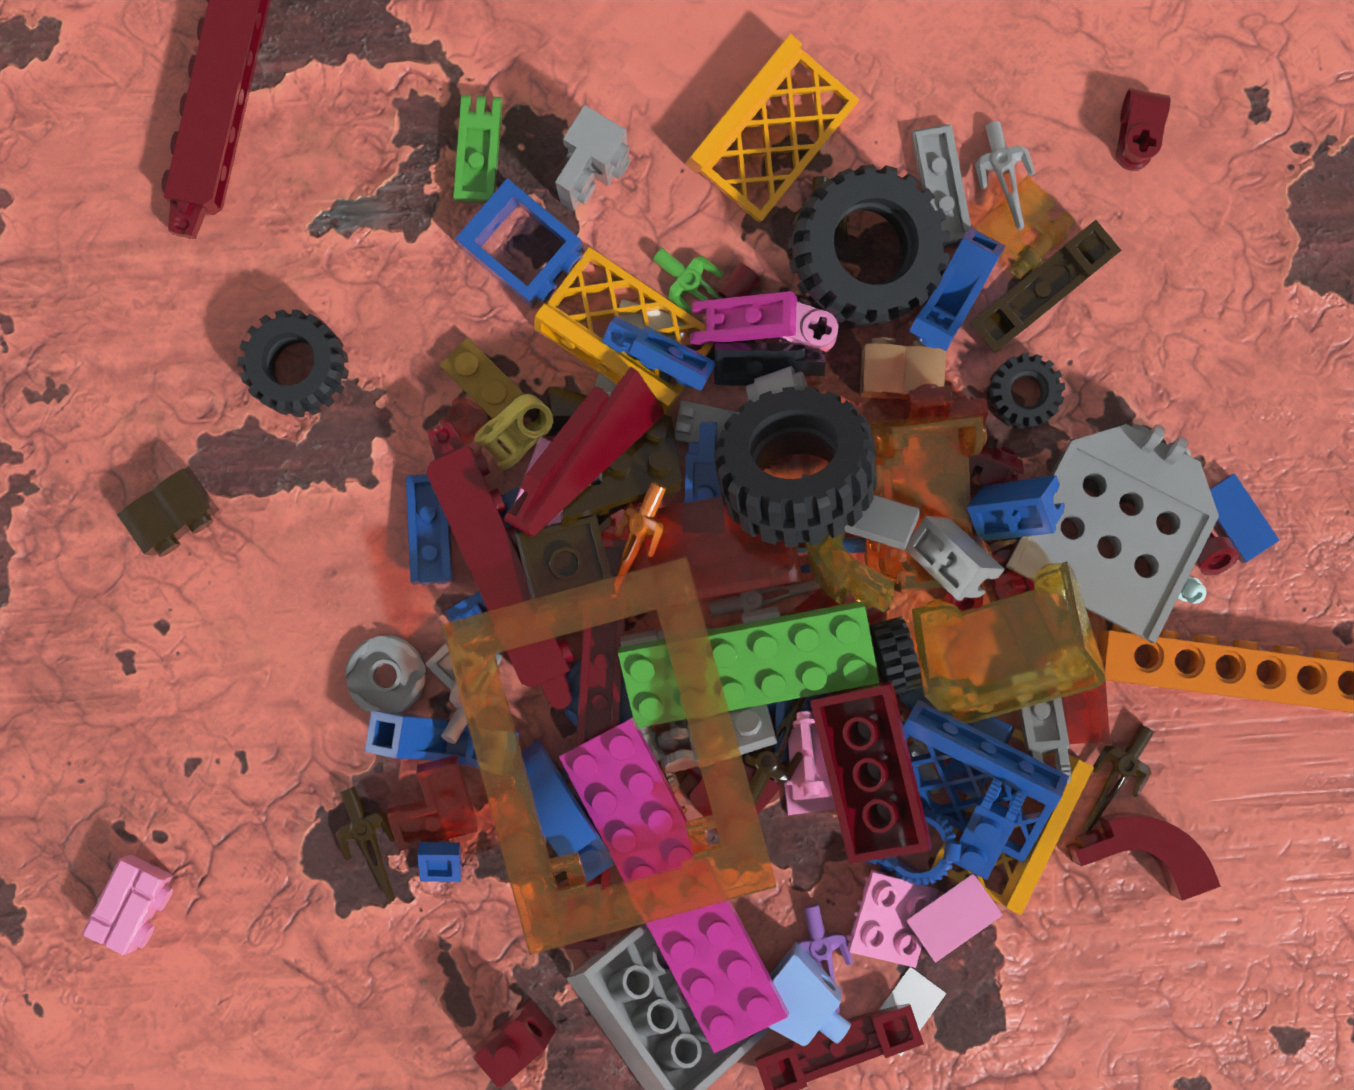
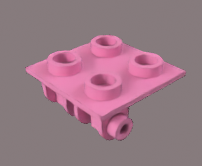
M871 869L870 875L864 878L866 883L862 896H864L863 900L858 899L857 904L861 905L860 910L854 911L853 914L857 919L854 920L851 933L847 934L846 939L850 941L847 951L916 968L923 944L906 920L935 901L939 889L922 884H909L908 881L904 882L899 878L887 876L884 872Z

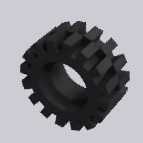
M1025 353L1019 357L1014 356L997 368V371L990 378L991 384L987 387V394H990V399L987 401L989 407L993 406L995 409L994 416L997 419L999 417L1004 419L1003 424L1008 427L1015 425V429H1024L1026 427L1031 429L1043 424L1059 411V405L1063 404L1064 397L1061 394L1065 390V383H1060L1059 378L1062 377L1060 370L1056 372L1053 370L1052 366L1054 363L1052 361L1044 362L1041 360L1043 357L1041 355L1035 354L1031 357L1029 353ZM1029 377L1037 382L1040 387V398L1035 405L1025 407L1014 401L1011 395V386L1015 379Z
M900 616L869 625L873 651L876 656L875 660L883 682H893L895 694L922 687L921 669L917 661V653H915L913 639L910 637L909 628L906 626L903 617Z

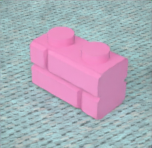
M134 855L119 858L82 932L83 936L99 944H104L106 947L122 955L135 951L137 947L142 949L154 931V926L149 923L155 911H162L172 895L173 889L168 887L173 877L172 874L152 866L150 863Z

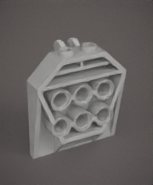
M1125 424L1072 440L1063 448L1050 476L1056 475L1060 484L1057 493L1053 497L1054 504H1065L1064 513L1055 525L1056 531L1052 534L1020 537L1005 567L1146 641L1156 643L1219 514L1200 461L1190 457L1191 452L1186 449L1187 439L1178 436L1173 443L1167 445L1161 442L1164 437V427L1156 424L1149 430L1141 425L1133 424L1131 427ZM1089 478L1097 482L1100 490L1098 497H1092L1085 493L1083 489L1084 479ZM1121 497H1127L1134 502L1136 508L1134 516H1129L1122 512L1119 506ZM1158 516H1164L1171 522L1172 530L1169 535L1163 534L1158 530L1156 526ZM1068 520L1076 525L1078 536L1075 540L1068 539L1062 534L1060 527L1062 521ZM1100 539H1105L1112 543L1114 555L1111 559L1100 555L1097 548ZM1137 558L1146 560L1150 565L1151 571L1147 578L1141 577L1135 571L1134 563Z

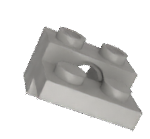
M586 105L582 107L563 138L564 146L568 148V162L555 181L560 203L575 211L580 202L586 204L596 188V183L593 182L594 179L609 186L614 177L620 179L631 161V158L628 157L630 147L628 146L626 129Z

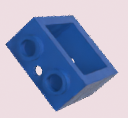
M508 178L455 238L459 247L531 308L538 301L541 304L545 303L557 288L554 282L564 271L569 274L577 262L583 258V255L580 253L583 250L581 239ZM517 205L522 207L564 243L528 286L481 248Z

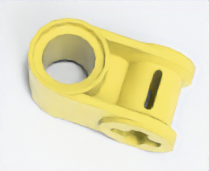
M530 394L520 395L498 416L487 422L478 431L474 441L478 446H485L497 459V466L501 470H507L520 461L525 453L538 442L539 437H543L550 431L553 424V415L550 409L536 396ZM533 408L539 409L538 418L530 424L523 423V416L528 410ZM500 439L505 444V447H502L497 440Z

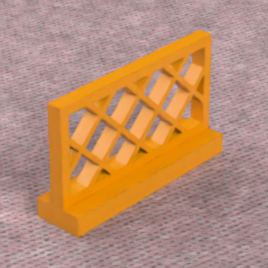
M791 33L685 163L696 174L700 172L759 223L763 221L860 100L800 48L802 43ZM798 62L811 72L813 87L792 89L790 72ZM785 80V89L776 90L782 81ZM819 80L823 82L826 86L819 87ZM834 92L846 104L838 114L822 115L820 93ZM813 94L815 115L795 117L793 95ZM786 96L788 118L767 119L766 101L770 97ZM760 110L761 120H752ZM823 121H831L824 130ZM816 122L818 139L814 144L798 145L796 123ZM789 124L791 146L770 148L768 126ZM762 126L764 148L743 150L741 132L744 128ZM735 141L736 150L727 151V149ZM798 151H807L799 161ZM792 152L793 170L788 175L773 176L771 154ZM764 154L766 176L745 178L743 156ZM737 157L739 179L724 180L712 168L720 158ZM783 181L777 190L774 191V182ZM767 182L769 199L761 209H758L747 198L746 184ZM731 185H740V192Z
M588 247L583 254V258L577 262L548 303L541 306L534 319V329L616 385H618L630 367L636 369L663 407L665 415L669 413L685 386L680 385L678 382L675 386H672L660 377L658 369H652V372L641 364L639 360L632 359L624 351L618 353L602 342L603 338L594 333L591 320L641 313L644 327H650L647 311L662 309L670 315L672 327L656 329V331L665 336L674 335L675 341L682 344L680 333L705 331L706 325L590 247ZM592 262L604 270L607 283L584 286L582 272ZM611 276H613L614 278H616V279L619 280V281H613V282H612ZM578 279L579 287L571 288ZM629 287L637 292L639 305L617 308L615 289ZM608 291L612 309L590 312L586 294ZM581 295L584 313L568 316L558 309L557 306L564 297ZM644 298H646L651 303L645 304ZM677 320L684 325L678 326ZM586 321L587 328L579 322ZM715 343L704 344L696 352L707 357Z
M1015 729L1012 737L1022 741L1025 748L1023 732ZM1055 752L1044 753L1042 757L1052 756L1055 758ZM1069 756L1071 782L1066 784L1062 798L1057 807L1053 809L1024 863L1018 860L1011 873L1008 861L1015 858L1011 856L1006 857L1005 853L1001 852V859H998L995 865L1003 863L1009 878L1002 894L987 888L983 878L977 875L979 882L993 901L1019 915H1022L1094 768ZM967 795L966 798H965V800H966V799H970V798H972V797H970V796ZM975 807L965 809L966 814L974 811ZM952 826V833L957 835L959 829ZM943 842L931 867L932 869L944 856L945 842ZM948 869L946 876L960 883L967 878L964 875L972 872L968 870L957 872L953 869Z

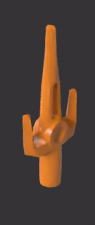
M650 483L640 510L633 507L626 508L615 532V535L619 537L629 521L630 534L614 580L616 594L648 535H653L648 556L652 557L663 532V524L654 518L666 491V487L661 484Z

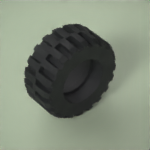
M874 164L861 165L854 171L848 168L839 172L832 179L824 182L803 203L801 211L795 216L791 226L794 229V233L789 238L788 251L793 252V260L789 264L792 274L798 273L801 282L797 284V287L802 295L808 292L814 299L811 303L814 308L825 309L835 317L837 322L841 323L847 320L851 321L852 326L864 327L868 324H884L910 313L911 310L921 306L929 299L928 294L937 289L943 279L939 274L940 271L948 266L950 255L944 253V246L950 244L951 241L950 231H942L940 223L947 219L943 209L939 208L935 211L930 203L935 196L929 188L921 192L915 187L919 179L909 173L903 178L897 176L898 169L885 165L881 170H876ZM857 210L877 213L885 218L897 232L901 243V261L897 272L887 281L879 284L863 283L849 275L841 266L834 248V233L839 222L847 214Z
M794 387L782 388L783 392L772 394V391L760 394L759 400L755 402L750 399L739 408L740 413L738 415L733 413L724 424L725 429H722L716 440L717 450L714 452L715 466L723 505L727 507V513L732 521L741 524L743 531L753 537L760 534L761 541L776 545L777 541L785 542L786 547H798L800 542H809L811 546L822 543V538L829 535L833 539L843 534L847 524L850 527L854 526L863 517L862 511L869 509L874 499L873 492L877 486L874 435L871 434V427L867 419L859 414V409L847 400L841 403L840 396L829 391L826 394H821L819 389L805 387V391L795 390ZM794 454L814 455L829 462L819 472L797 479L778 478L763 471L774 461Z

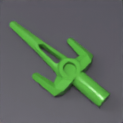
M661 248L654 256L653 261L676 279L670 287L668 298L688 314H692V308L681 297L682 295L691 293L702 301L710 300L698 291L699 287H703L715 299H722L701 275L703 269L719 278L724 273L705 257L699 256L694 258L686 267L664 248Z

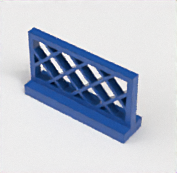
M917 700L903 728L906 740L910 735L925 743L930 752L914 757L910 752L923 808L926 806L929 807V810H936L937 814L941 813L943 815L942 818L944 820L947 819L949 821V825L964 832L969 821L965 809L976 807L981 795L985 796L986 794L981 782L982 778L992 777L1002 781L1005 791L1000 792L997 800H995L997 803L1010 801L1013 794H1016L1018 790L1027 793L1026 797L1029 796L1045 805L1042 811L1025 814L1021 807L1015 826L1020 825L1026 840L1022 846L1007 840L1002 850L1003 853L1024 863L1053 809L1057 807L1062 798L1069 775ZM953 757L963 762L967 772L950 776L943 759ZM934 762L941 778L923 781L917 765ZM972 781L978 797L960 800L954 784ZM945 787L951 803L940 805L931 799L928 790ZM1029 823H1034L1032 829H1031Z

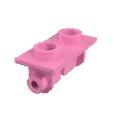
M813 712L796 713L797 720L793 721V729L788 739L790 761L797 752L803 753V757L791 778L793 800L833 797Z

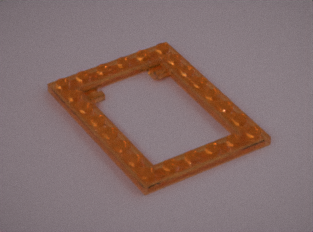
M687 557L441 624L529 955L777 887ZM657 610L713 814L684 822L694 858L683 860V866L601 888L600 884L588 887L578 851L551 859L549 857L495 654ZM717 828L720 842L708 845L705 831ZM565 870L569 884L557 887L554 872Z

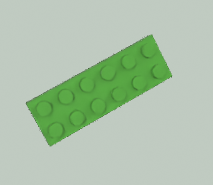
M864 601L619 647L618 649L632 715L639 728L879 683Z

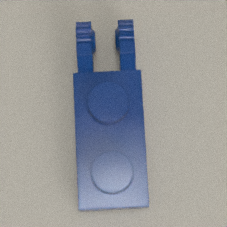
M993 778L985 796L981 795L958 842L962 844L960 861L953 862L986 880L1020 815L1019 811L1027 793L1018 790L1016 794H1013L1008 805L1009 808L995 802L1002 789V781Z

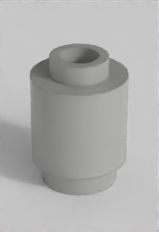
M790 366L755 378L753 384L746 386L748 399L755 402L759 400L760 394L772 391V394L783 392L782 388L794 387L795 390L805 391V387H808L803 372L795 373L793 367Z

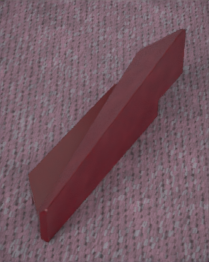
M630 367L610 396L597 387L591 390L526 473L520 485L524 492L506 513L504 521L529 536H535L663 416V407L636 369Z

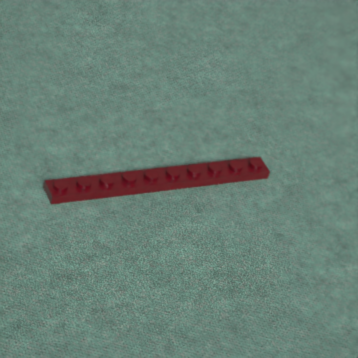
M602 539L614 583L627 540ZM628 573L615 597L609 595L585 602L576 747L619 725L622 669L618 649L621 647V636H624ZM574 787L573 796L575 797L576 801L578 802V804L580 805V807L582 808L590 822L595 827L580 796L578 795ZM569 867L564 949L606 950L610 867L585 885L580 882Z

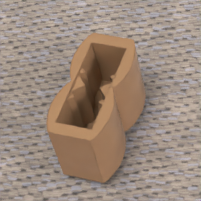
M873 338L872 344H865L862 348L860 397L940 401L944 397L946 351L939 347H928L919 340L912 341V346L896 345V339Z

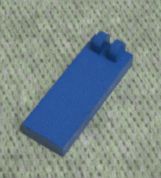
M427 474L406 476L410 582L413 585L421 584L422 586H429L432 583L443 585L447 584V582H453L451 527Z

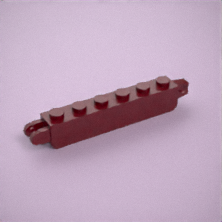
M207 0L206 15L200 18L197 27V37L199 40L197 53L192 55L189 61L188 75L190 84L188 92L184 93L180 100L179 112L182 118L179 131H175L171 139L170 150L173 157L170 170L167 169L162 177L163 197L170 202L168 231L173 235L196 239L205 215H215L223 209L271 0Z
M450 422L436 426L427 431L435 460L429 463L426 474L516 674L523 685L531 688L540 685L546 699H549L551 707H555V710L566 709L573 701L572 697L574 695L572 694L573 690H570L571 685L565 673L572 669L569 661L574 660L575 656L566 637L558 639L552 625L558 622L555 611L551 610L539 614L534 612L515 538V533L519 532L514 526L508 528L506 521H504L502 512L507 511L508 508L498 488L491 490L485 475L491 473L489 465L482 451L474 453L472 447L464 444Z

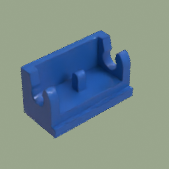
M1057 476L983 485L967 506L979 541L1054 533L1056 531L1055 525L1063 515L1065 508L1064 503L1054 504L1053 501L1054 494L1057 493L1060 486Z

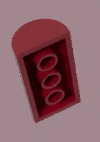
M880 682L878 684L846 689L810 700L849 864L929 851L932 848L893 682Z

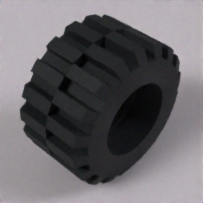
M292 309L291 314H288L285 310L275 311L276 318L271 319L268 315L263 316L259 319L262 326L257 329L252 325L247 331L252 336L249 342L242 340L239 347L245 352V357H238V366L244 369L240 377L242 382L250 387L248 389L249 393L262 404L286 416L289 413L295 417H304L305 412L314 415L321 412L319 406L324 404L330 407L335 402L331 398L335 392L341 395L345 388L340 384L341 379H348L349 370L344 367V363L349 361L347 353L342 350L344 345L340 338L317 317L310 313L307 316L300 310ZM296 343L310 345L314 352V365L310 374L300 383L294 385L280 384L275 375V362L281 351Z

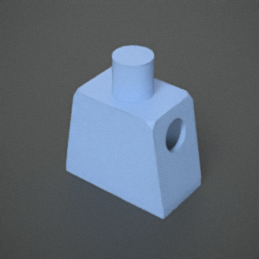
M795 942L769 974L789 1011L787 1018L769 1026V1028L802 1046L808 1045L818 1031L837 1044L844 1038L851 1026L850 1022L835 1012L841 1003L842 991L799 943Z

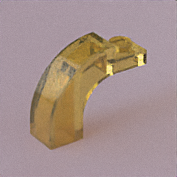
M847 532L833 539L830 535L822 538L823 542L810 546L809 542H805L806 559L809 569L818 585L828 596L841 605L848 594L852 593L856 601H864L865 607L872 608L874 606L880 611L886 612L894 601V581L859 562L848 553L842 543Z

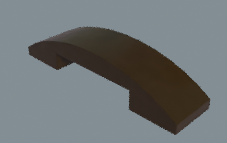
M1094 220L1053 256L970 321L969 324L995 354L1122 250L1099 222Z

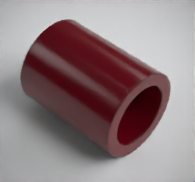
M739 263L717 289V293L723 299L749 296L761 279L748 266Z

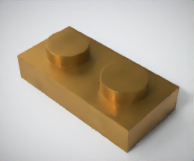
M468 337L439 364L492 419L509 406L515 398L524 395Z

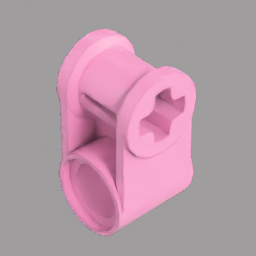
M797 301L796 335L767 339L777 343L805 345V349L828 352L836 343L838 323L831 313ZM819 325H824L826 327V334H823L820 340L813 338V330H816Z

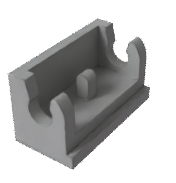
M925 516L909 539L905 549L956 600L960 601L964 597L977 598L984 595L986 591L980 584L988 578L991 580L999 578L1004 571V568L950 518Z

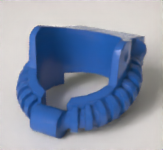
M925 806L923 811L926 822L936 828L941 835L942 841L945 842L944 856L933 869L927 871L909 866L901 859V856L865 861V863L879 864L880 868L885 872L894 871L897 877H902L901 880L904 882L907 880L909 884L916 883V885H921L923 883L928 885L929 882L932 884L936 883L937 879L940 881L943 875L946 876L948 874V869H952L953 865L951 864L954 861H960L962 844L955 841L956 835L952 833L953 828L948 825L949 821L947 819L944 820L941 813L937 814L936 810H929V807Z

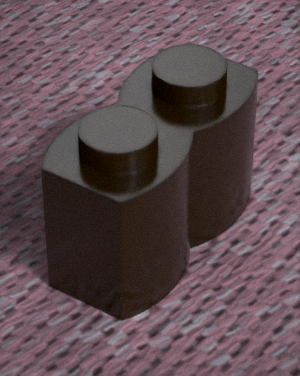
M183 468L163 480L150 492L133 501L120 511L117 516L144 555L154 556L158 554L159 557H163L180 546L178 540L189 531L192 534H196L211 525L213 522L211 516L219 509L193 471Z

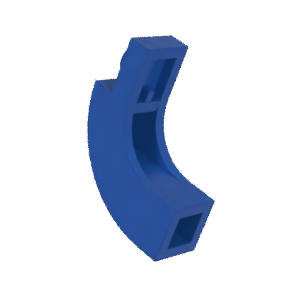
M970 227L945 270L942 281L916 317L909 332L917 335V339L922 344L931 348L939 347L947 351L1006 246Z
M371 711L365 752L397 759L447 762L499 773L513 774L519 733L468 722L457 742L452 744L441 737L451 719Z
M537 740L515 756L513 774L509 775L520 797L562 861H566L580 882L585 885L615 864L609 854V849L576 801L560 767L541 741Z

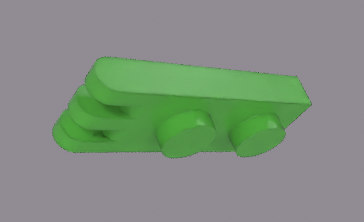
M462 94L453 198L455 202L485 204L496 192L502 97H493L492 112H486V96H477L476 111H470L471 96Z

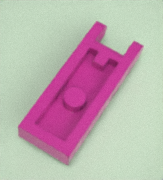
M792 291L693 302L691 312L694 314H706L705 331L691 333L690 343L703 345L715 342L796 335L797 296Z

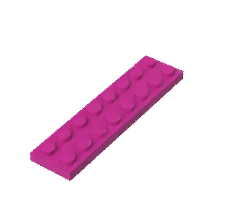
M634 717L560 755L559 758L599 835L609 849L610 856L713 1052L716 1053L787 1018L789 1015L787 1007Z

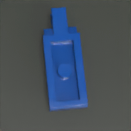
M617 316L610 322L602 342L616 352L624 351L638 358L639 362L651 369H659L673 376L680 385L688 388L694 387L699 391L703 389L716 366L715 361L648 326H645L642 330Z
M701 421L699 424V442H690L689 452L686 453L683 533L724 535L725 506L720 494L714 452L717 450V422Z

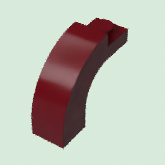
M1123 812L1101 816L1099 820L1104 833L1100 834L1099 830L1087 831L1075 837L1077 843L1066 846L1072 862L1081 867L1123 851H1145L1159 865L1170 895L1181 901L1221 887L1210 859L1190 835L1168 822L1148 815Z

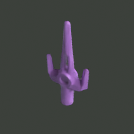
M819 904L806 905L803 907L810 938L799 940L797 943L812 956L821 968V961L826 960L829 976L835 982L832 951L839 947L846 965L853 963L851 953L847 951L848 941L846 935L838 932L826 934ZM838 1006L835 1012H837L840 1015V1009Z

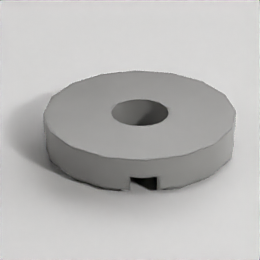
M377 636L362 642L352 652L346 666L348 691L351 698L363 710L370 713L371 711L400 713L410 709L421 698L427 684V667L421 652L411 642L397 636ZM383 664L392 665L397 673L396 681L390 687L381 686L376 680V671Z

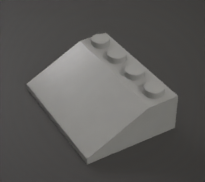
M642 920L609 944L605 951L598 952L566 978L644 1090H706L768 1034L767 1030L763 1029L714 1053L645 920Z

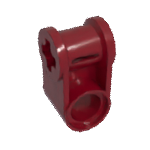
M1133 88L1128 89L1122 104L1120 114L1121 126L1116 149L1117 161L1124 169L1139 171L1160 151L1165 123L1170 109L1171 98L1169 95Z

